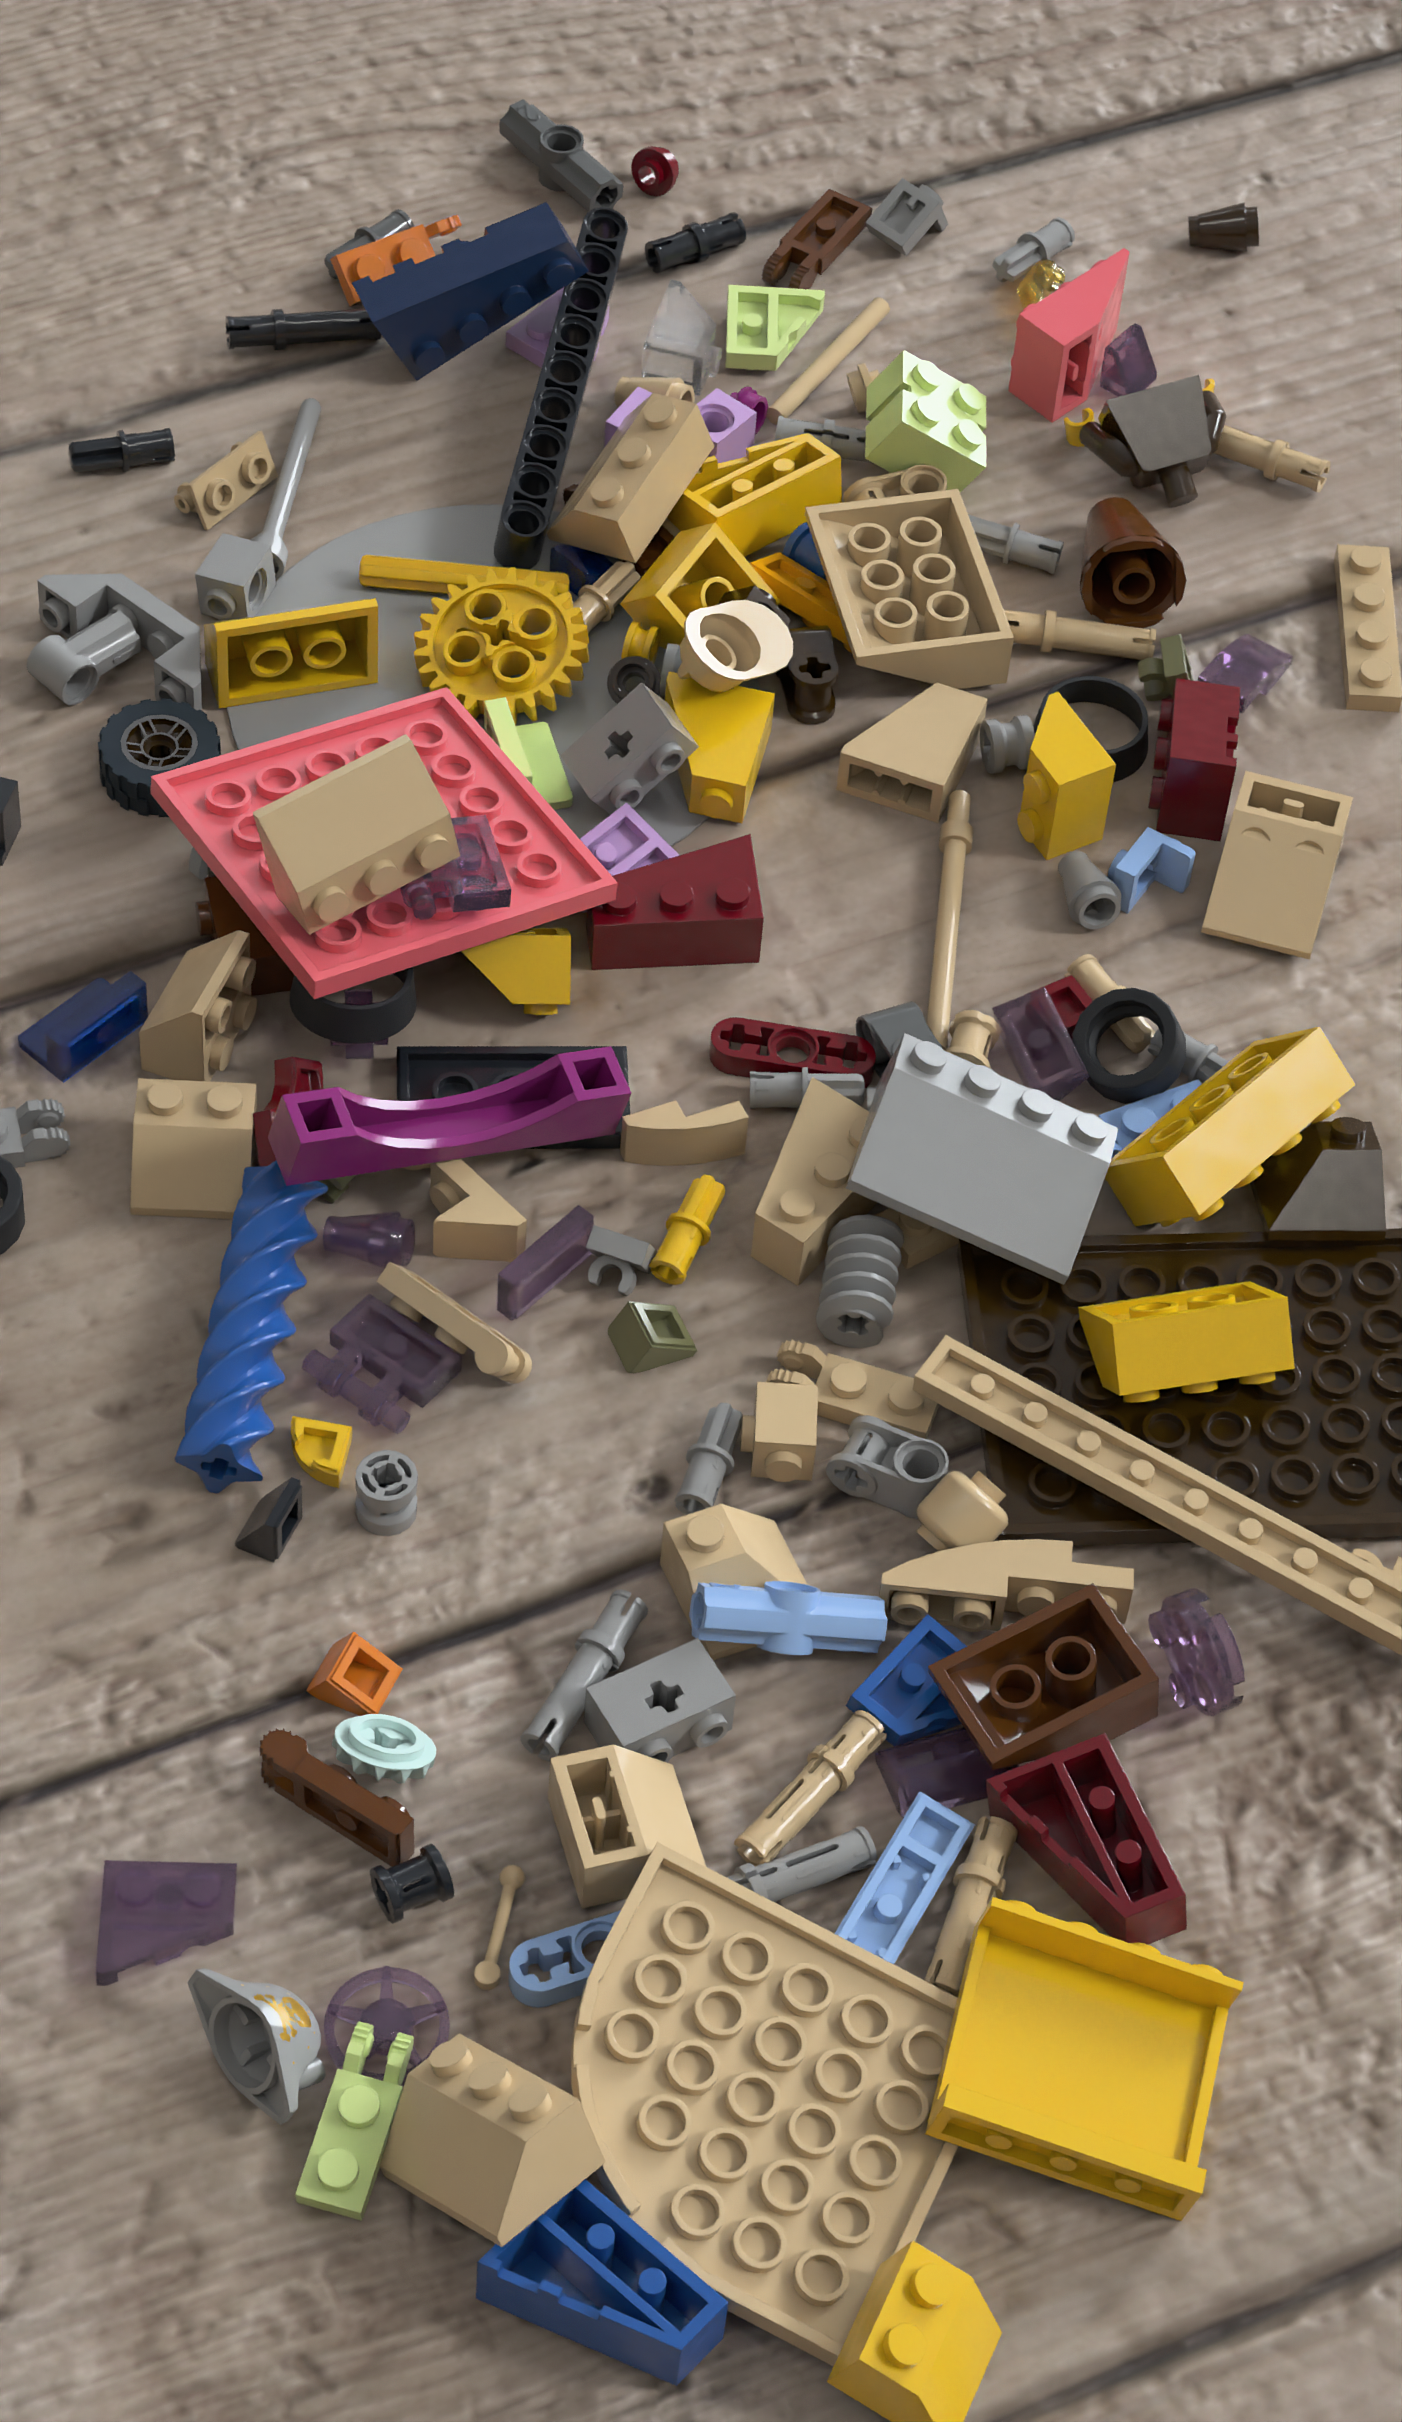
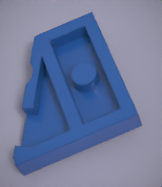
M927 1614L853 1692L846 1707L853 1713L857 1710H862L874 1716L884 1727L883 1733L887 1735L886 1740L894 1747L961 1725L962 1723L928 1673V1666L967 1646Z

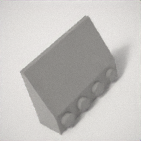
M904 1033L877 1084L846 1189L1064 1285L1071 1272L1108 1171L1118 1128L1104 1122L1094 1114L1083 1113L1054 1100L1040 1090L1027 1088L1000 1076L986 1066L976 1065L944 1051L935 1043L922 1041Z

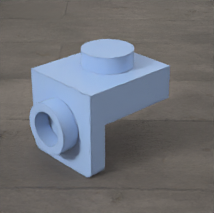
M1147 827L1129 851L1122 849L1118 852L1108 871L1107 877L1113 881L1121 892V911L1128 914L1154 880L1177 892L1183 893L1190 884L1196 855L1195 851L1178 840Z

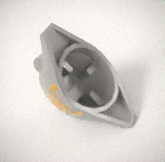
M197 1969L187 1983L218 2064L235 2088L280 2125L288 2122L298 2108V2091L318 2084L325 2078L324 2065L316 2057L321 2046V2033L314 2014L299 1997L283 1987L270 1983L242 1982L209 1969Z

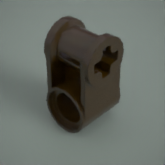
M827 625L789 628L793 640V655L786 667L775 672L777 677L780 678L788 711L797 721L806 724L826 722L835 713L836 700L832 685L837 681L839 674V665L834 654L830 628Z

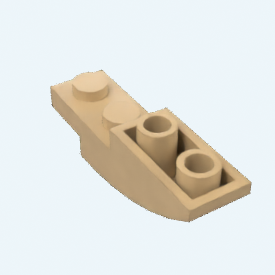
M1044 1539L1000 1540L968 1544L937 1551L882 1573L879 1597L885 1601L887 1619L895 1620L904 1625H918L929 1614L941 1625L955 1626L968 1632L983 1630L999 1631L1001 1630L1004 1611L1020 1612L1028 1616L1094 1583L1122 1624H1126L1134 1589V1569L1072 1562L1073 1541Z

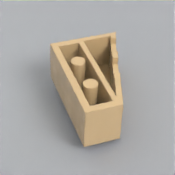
M813 1077L756 1210L751 1249L752 1258L797 1286L825 1259L828 1251L827 1241L831 1229L841 1220L852 1216L866 1215L878 1203L846 1189L869 1111Z

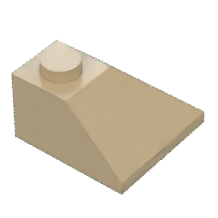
M719 1504L666 1521L663 1524L660 1565L690 1626L691 1598L697 1589L698 1582H712L725 1585L736 1584L751 1587H764V1583L767 1581H787L807 1585L774 1520ZM700 1640L713 1661L757 1646L756 1644Z

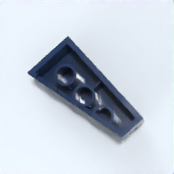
M545 202L485 227L484 236L473 241H460L458 238L441 245L443 253L417 264L410 258L393 265L394 273L374 282L367 276L352 282L372 323L415 380L418 381L581 277L589 270L567 231L548 203Z

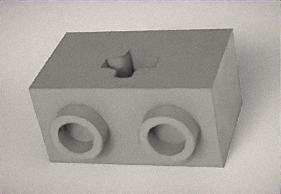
M641 682L560 756L590 800L609 814H612L626 802L632 808L637 806L643 797L661 780L680 768L684 760L699 746L670 705Z
M696 1638L587 1687L584 1723L599 1747L614 1744L668 1763L673 1756L695 1746L704 1748L713 1745L722 1739L728 1731L732 1730L736 1695L700 1640Z

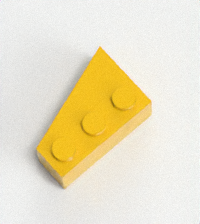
M809 433L748 447L746 448V457L718 463L715 456L707 457L667 518L680 531L715 522L745 557L793 533L798 526L807 522L805 507L842 503L841 456Z

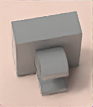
M593 1225L586 1248L598 1258L593 1261L589 1268L588 1280L592 1285L599 1287L606 1270L613 1267L619 1268L622 1272V1280L619 1283L618 1292L629 1296L636 1286L637 1279L634 1269L650 1274L652 1267H649V1264L655 1257L657 1250L648 1242Z

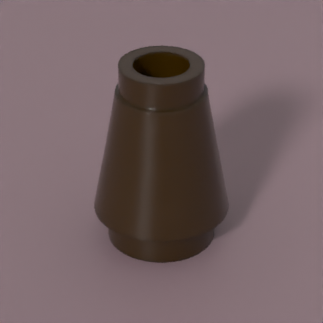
M1245 202L1201 213L1198 216H1188L1190 246L1247 252V247L1259 246L1257 206L1245 207Z

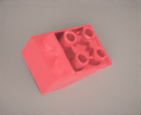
M1125 248L1106 260L1098 261L1090 270L1071 282L1063 283L1055 292L1036 304L1028 305L1019 314L1016 322L1017 334L1014 355L1011 359L1012 369L1008 391L1052 423L1088 399L1117 330L1129 251Z

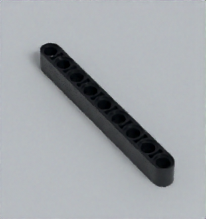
M610 208L592 209L587 212L583 219L576 249L589 271L564 287L497 529L494 556L503 567L531 569L536 566L541 556L628 232V223L625 217L618 211Z

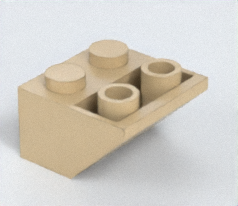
M238 930L190 949L185 953L139 1032L142 1070L172 1080L211 1081L216 1070H225L233 1052L234 1039L240 1029L247 1030L257 1007L256 997L251 996V983L255 975L256 961L250 958V933Z
M614 1744L550 1758L548 1801L582 1909L627 1899L657 1841L706 1866L672 1764Z

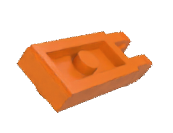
M458 215L437 221L426 227L423 224L331 258L330 260L349 307L362 303L352 282L367 276L374 282L393 274L392 266L412 258L414 263L417 264L436 256L430 239L449 235L461 227L462 224Z

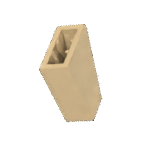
M936 682L844 745L840 753L836 790L939 823L949 803V795L955 791L980 741V727L982 721L985 720L988 699Z

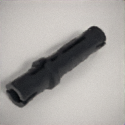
M272 309L270 315L226 316L225 319L226 334H229V338L226 339L228 349L273 345L274 350H285L287 344L367 339L381 340L382 337L381 333L372 323L366 309L284 314L283 309Z

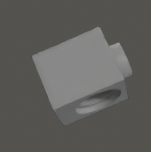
M222 533L195 573L201 614L226 621L256 616L276 586L271 545Z

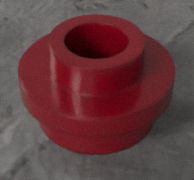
M649 146L635 154L631 163V172L635 183L643 192L651 196H661L674 187L679 174V166L675 156L669 150L662 147Z

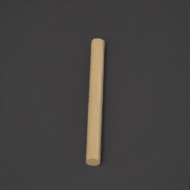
M880 297L875 298L768 408V420L777 425L779 416L788 418L889 313V304Z

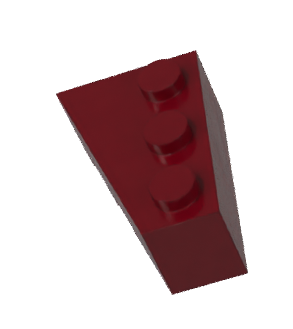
M1176 678L1172 700L1162 698L1157 731L1167 732L1166 738L1157 737L1153 760V769L1161 770L1162 777L1153 776L1148 809L1158 810L1156 831L1164 834L1221 842L1237 767V758H1233V753L1237 749L1238 734L1235 733L1239 720L1240 687Z
M751 834L613 875L612 877L618 882L616 900L587 909L586 932L591 970L759 963L764 916Z

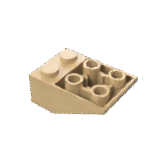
M1245 771L1201 932L1310 960L1342 846L1353 797Z

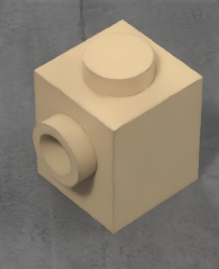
M757 1382L754 1415H743L741 1426L740 1452H752L751 1477L770 1478L779 1482L793 1480L812 1481L817 1443L818 1386Z

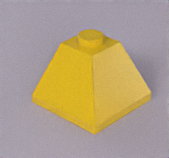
M529 928L461 951L512 1004H523L524 1014L553 1015L558 1014V1004L570 1005L571 934L567 928Z

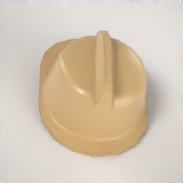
M735 600L699 608L690 612L684 622L685 637L680 645V659L682 663L678 668L677 674L680 679L693 678L701 686L711 691L725 692L747 680L770 675L786 667L793 655V640L788 627L780 617L762 604L749 600Z

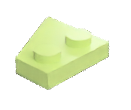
M728 285L725 368L776 371L823 312L825 290Z

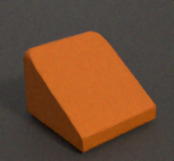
M352 1632L332 1645L306 1691L319 1700L359 1716L378 1714L403 1668L357 1633Z

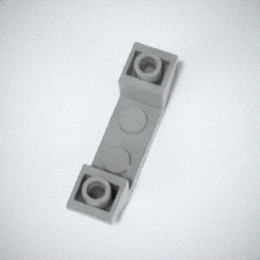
M123 574L44 575L37 580L40 619L50 630L60 632L67 638H70L106 615L114 614L117 611L122 612L132 621L136 633L141 638V646L150 651L156 659L154 660L155 699L157 701L161 700V698L172 699L173 702L178 703L183 701L191 704V707L196 710H202L200 627Z

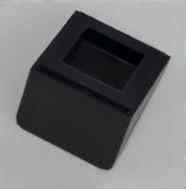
M291 1477L260 1499L235 1541V1546L238 1549L271 1562L279 1559L302 1519V1485H300V1480Z

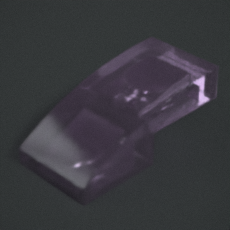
M1245 634L1225 647L1198 676V681L1240 687L1239 712L1243 714L1259 693L1265 696L1292 664L1293 656L1249 634Z

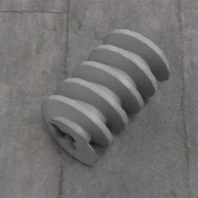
M873 1215L852 1216L838 1222L829 1234L827 1241L828 1251L825 1256V1270L822 1275L823 1286L819 1294L820 1305L816 1313V1321L820 1332L830 1341L851 1348H867L879 1345L884 1337L883 1329L889 1326L893 1319L892 1305L896 1299L895 1286L899 1279L897 1268L902 1258L900 1249L904 1243V1235L902 1229L896 1223L886 1218Z

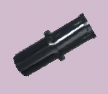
M170 428L125 434L123 430H119L116 437L72 442L69 444L68 449L70 465L76 472L122 467L123 472H127L130 466L175 461V447Z

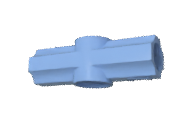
M767 1581L764 1583V1587L698 1582L697 1589L691 1598L689 1613L692 1636L694 1638L705 1641L756 1644L757 1647L763 1650L788 1655H810L813 1652V1648L842 1652L878 1653L881 1643L885 1641L887 1629L885 1601L878 1596L821 1592L820 1589L814 1586L787 1581Z

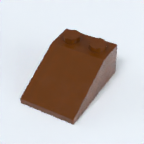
M1094 1583L928 1666V1673L992 1770L1034 1761L1103 1733H1106L1109 1741L1158 1717L1159 1678Z

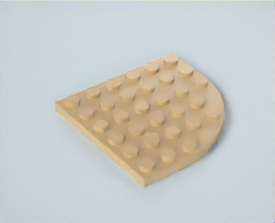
M657 1841L600 1949L583 1988L574 2023L571 2047V2085L573 2096L579 2099L606 2161L595 2171L601 2186L611 2202L728 2301L727 2311L834 2366L880 2264L912 2240H916L958 2148V2145L925 2135L957 1997Z

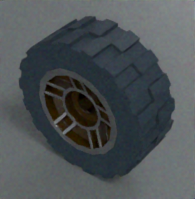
M161 698L158 701L147 699L135 705L129 704L123 707L122 711L118 714H113L107 720L108 724L106 727H102L99 734L98 750L102 787H106L107 795L112 801L116 800L120 803V807L127 811H136L138 815L147 817L149 815L169 817L151 795V776L221 755L220 735H217L215 723L213 721L210 722L207 719V714L202 710H196L191 707V704L183 701L181 703L173 702L172 699Z

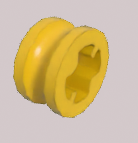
M633 620L624 640L621 659L639 656L648 659L654 664L660 645L661 627L652 625L650 629L646 630L642 627V622Z

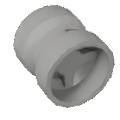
M381 1450L363 1458L357 1467L355 1476V1488L357 1491L355 1513L358 1522L364 1529L375 1535L392 1536L400 1534L410 1528L416 1519L418 1473L415 1464L408 1456L397 1451Z

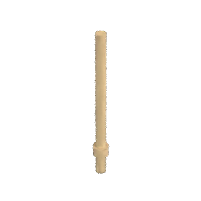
M956 790L950 793L947 821L941 825L939 849L943 853L927 1025L937 1041L942 1045L943 1050L947 1049L965 856L971 852L973 841V827L969 824L971 796L963 790Z

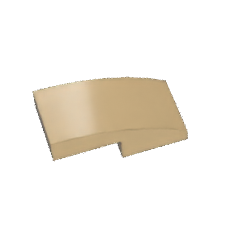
M676 1100L622 1117L620 1154L624 1162L658 1166L701 1164L745 1154L749 1117L739 1100L685 1117Z

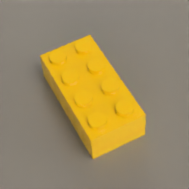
M1320 1026L1254 1041L1111 1158L1105 1179L1135 1227L1153 1223H1160L1162 1227H1167L1188 1217H1192L1195 1222L1201 1221L1222 1208L1224 1201L1221 1197L1232 1188L1243 1187L1259 1177L1264 1171L1261 1164L1271 1155H1280L1296 1146L1302 1140L1300 1131L1309 1123L1320 1122L1334 1114L1341 1106L1338 1099L1355 1086V1083Z

